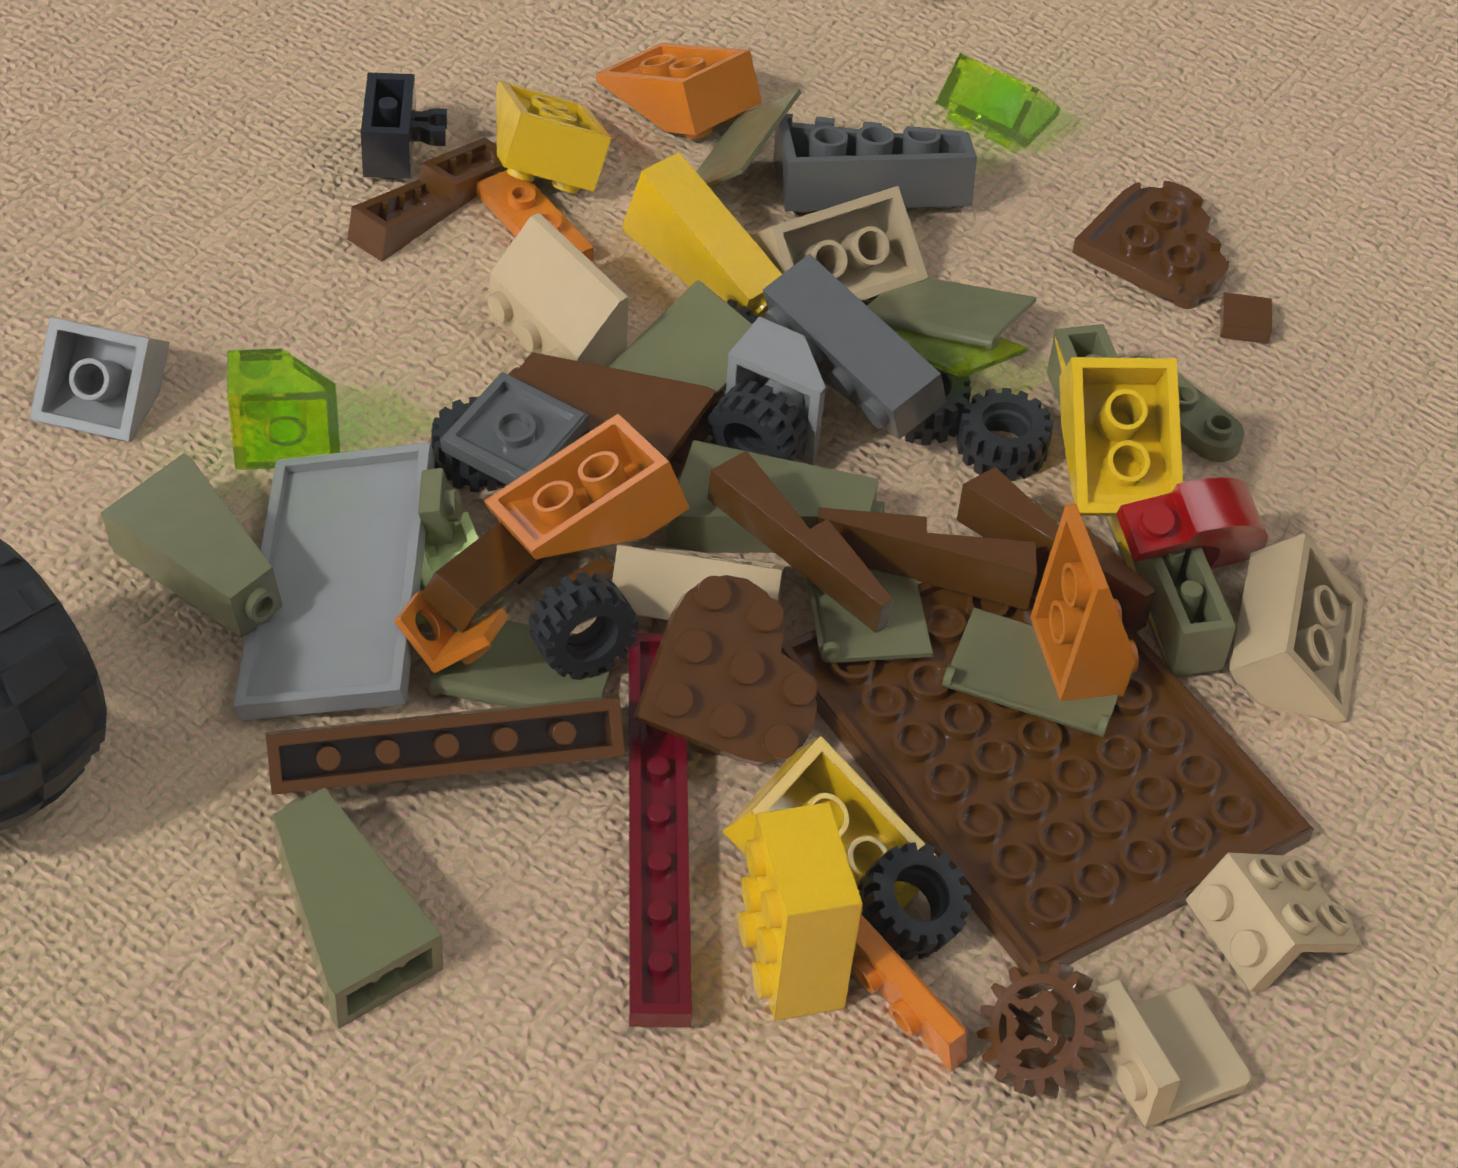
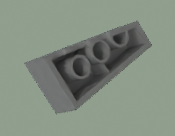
M786 114L775 129L774 165L785 212L813 213L899 186L906 209L918 207L951 209L955 206H972L977 156L969 132L907 126L902 134L894 133L891 129L882 126V123L864 121L863 127L860 129L835 127V118L816 117L815 124L793 122V114Z
M808 254L762 289L768 306V311L765 313L766 319L804 335L822 380L861 409L877 428L881 429L884 427L900 440L947 403L941 373L811 254Z

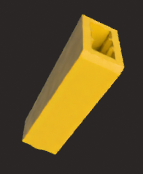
M680 152L642 170L621 227L624 232L689 287L699 280L726 303L729 299L737 301V308L745 305L751 310L750 316L756 315L757 318L760 316L765 319L768 306L762 289L782 275L778 268Z

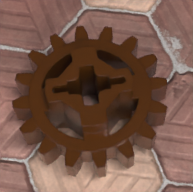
M1033 959L1030 962L1029 973L1013 966L1009 969V977L1012 984L1004 987L994 983L991 989L998 998L995 1006L982 1005L980 1009L982 1014L991 1018L990 1027L977 1031V1038L991 1042L992 1045L982 1055L983 1062L999 1067L994 1077L998 1082L1014 1086L1015 1092L1034 1097L1037 1093V1095L1049 1099H1057L1059 1086L1072 1092L1078 1091L1080 1088L1077 1074L1080 1071L1093 1076L1098 1072L1095 1064L1090 1060L1094 1052L1108 1053L1109 1050L1107 1044L1098 1040V1032L1112 1026V1020L1096 1013V1010L1101 1008L1107 1001L1105 996L1089 990L1093 979L1078 971L1073 972V967L1056 960L1050 965L1038 959ZM1051 1060H1058L1054 1064L1046 1067Z

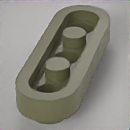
M1143 355V356H1135V357H1131V358H1154V357H1152V356H1147V355ZM1178 375L1181 442L1206 460L1214 462L1232 460L1239 454L1244 438L1242 424Z

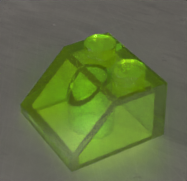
M959 53L935 102L948 112L945 120L967 131L970 130L972 124L987 131L984 138L1005 149L1009 148L1011 142L1026 149L1058 116L1061 110L1040 89L962 53Z
M282 348L227 350V400L235 470L275 469L276 460L341 452L336 383Z

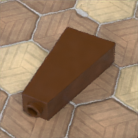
M531 352L520 368L515 367L508 374L588 414L589 428L582 436L616 414H619L670 462L676 478L684 469L693 440L704 442L708 437L706 428L709 423H707V419L718 404L716 390L708 386Z

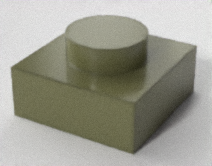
M443 468L421 471L418 514L432 546L452 544L454 522L461 521L462 519L460 492L457 488L451 489Z

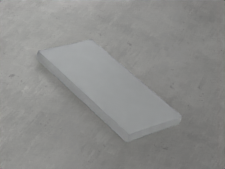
M430 443L276 460L261 552L273 567L283 607L246 634L233 706L240 721L406 704L413 646L395 624L394 620L412 596L420 590L426 531L419 517L418 507L421 471L434 469L435 455Z

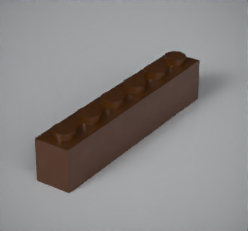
M614 696L266 732L271 795L320 790L324 787L329 789L625 756L620 698Z

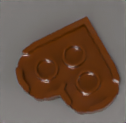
M1164 181L1162 188L1146 187L1141 189V183L1138 182L1123 190L1075 238L1072 251L1073 254L1138 287L1172 300L1176 306L1183 309L1195 308L1198 306L1200 299L1208 298L1219 291L1229 267V261H1226V258L1220 252L1221 242L1208 233L1211 219L1202 208L1203 198L1190 188L1171 181Z
M730 575L706 577L695 587L683 594L670 615L633 720L740 762L761 765L792 756L797 749L804 745L814 728L817 711L815 697L817 694V684L815 679L809 673L804 672L798 663L781 653L784 635L782 625L784 612L780 603L770 598L765 590L750 580Z

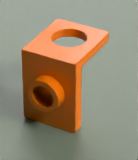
M419 591L412 596L394 622L435 674L459 660H462L467 665L484 655L491 647V642L509 616L501 608L472 623L463 633L460 631L454 632L441 614L421 597L423 591ZM416 613L422 614L431 624L433 629L432 641L425 639L419 632L415 621Z

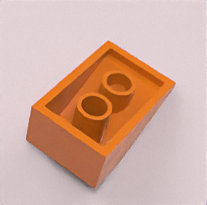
M659 43L595 73L597 82L655 125L665 132L685 134L687 139H698L708 136L713 132L712 127L720 123L733 122L738 116L745 114L746 110L762 103L751 52L746 49Z
M616 414L484 500L487 508L534 559L646 538L690 509L670 462L619 414Z
M1066 504L1030 619L1060 701L1112 695L1123 697L1131 674L1135 673L1138 668L1137 646L1133 640L1128 639L1122 623L1121 605L1116 598L1112 597L1077 504Z

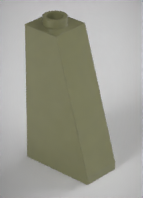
M693 440L679 481L690 509L667 525L666 547L705 553H774L707 499L711 469L744 452L743 450ZM748 452L809 528L816 526L819 507L884 513L885 502L876 501L879 482L877 478Z
M185 453L101 512L114 553L239 637L245 636L283 607L272 565L193 459Z
M325 787L307 797L292 800L282 810L273 814L276 848L331 1020L338 1029L443 970L442 934Z

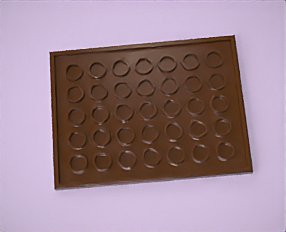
M1037 571L1028 610L926 583L918 584L933 652L932 657L826 663L820 657L816 630L783 643L781 653L798 663L803 671L809 673L816 681L817 694L815 697L818 714L907 826L925 844L935 847L934 853L937 857L943 852L949 855L952 860L948 865L952 870L957 867L961 868L965 876L959 880L960 884L969 885L971 895L966 899L967 903L972 904L971 908L1016 965L1028 973L1030 962L1033 959H1038L1052 965L1054 960L1070 965L1186 905L1185 899L1228 852L1283 855L1309 842L1313 834L1314 828L1137 632L1124 624L1128 639L1133 640L1137 646L1138 668L1135 673L1131 674L1124 696L1117 698L1104 738L943 687L942 682L948 665H951L974 608L1033 626L1030 616L1043 578V574Z

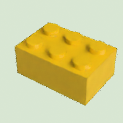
M826 802L757 813L754 839L747 840L745 843L746 861L750 876L742 877L741 888L746 911L738 912L737 918L741 943L744 948L752 947L756 962L752 963V977L757 997L759 999H768L774 1021L845 1009L862 901L830 803Z

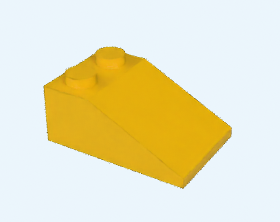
M499 80L496 88L497 156L502 165L508 168L507 173L515 178L531 182L534 181L535 176L553 180L551 184L553 187L568 193L578 194L580 188L594 192L611 137L585 104Z
M1071 357L1059 376L1061 428L1074 504H1077L1081 516H1116V512L1121 505L1171 493L1178 483H1183L1177 358Z
M819 736L790 756L722 831L746 856L745 843L747 840L754 839L757 813L829 802L856 885H858L859 880L865 875V872L871 865L898 845L901 848L906 843L916 842L917 850L925 845L822 736ZM897 881L895 882V896L899 906L904 909L919 889L910 883Z

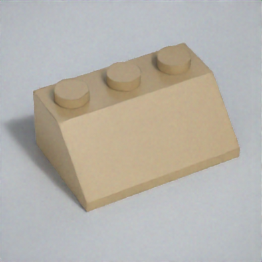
M899 186L773 225L751 235V238L782 274L808 254H811L861 301L928 278Z
M540 213L532 215L490 272V295L487 299L489 310L495 320L499 323H504L518 337L521 345L527 351L608 367L627 349L629 297Z
M1306 533L1250 554L1229 671L1232 673L1235 681L1240 686H1244L1260 705L1339 723L1347 720L1364 600Z
M627 541L617 545L612 581L623 593L636 613L635 617L638 620V626L652 627L654 618L669 620L682 595L709 576L730 575L748 579L765 590L770 598L780 603L787 565Z

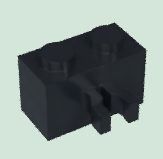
M367 73L361 124L363 177L411 179L414 142L419 141L431 146H446L447 109L433 108L420 112L416 111L415 74Z

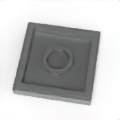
M501 372L440 439L441 449L446 454L509 485L578 440L589 428V415Z

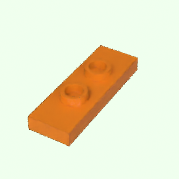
M505 170L476 182V195L515 237L532 215L540 213L590 261L594 260V247L531 181L515 178Z
M861 914L851 968L854 975L868 992L873 994L878 990L891 1004L889 1007L890 1013L904 1033L910 1037L917 1033L949 1070H954L968 1059L967 1029Z

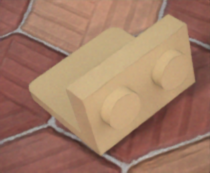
M1228 852L1185 899L1250 992L1265 991L1302 952L1352 953L1361 944L1360 938L1352 929L1353 923L1348 913L1341 906L1330 900L1318 884L1319 877L1317 872L1308 862L1297 856Z
M1119 979L1096 988L1095 992L1104 995L1107 1000L1101 1008L1096 1010V1013L1112 1020L1111 1027L1098 1032V1040L1109 1046L1108 1053H1101L1145 1128L1247 1089L1251 1080L1248 1068L1196 988L1182 986L1135 1004Z

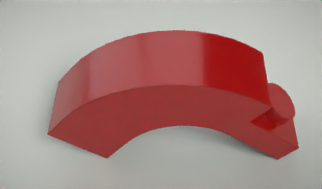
M1205 478L1178 483L1171 493L1121 505L1116 512L1134 562L1190 548L1202 547L1210 568L1215 569L1250 560V554L1263 549L1268 541V534L1247 484L1234 478Z

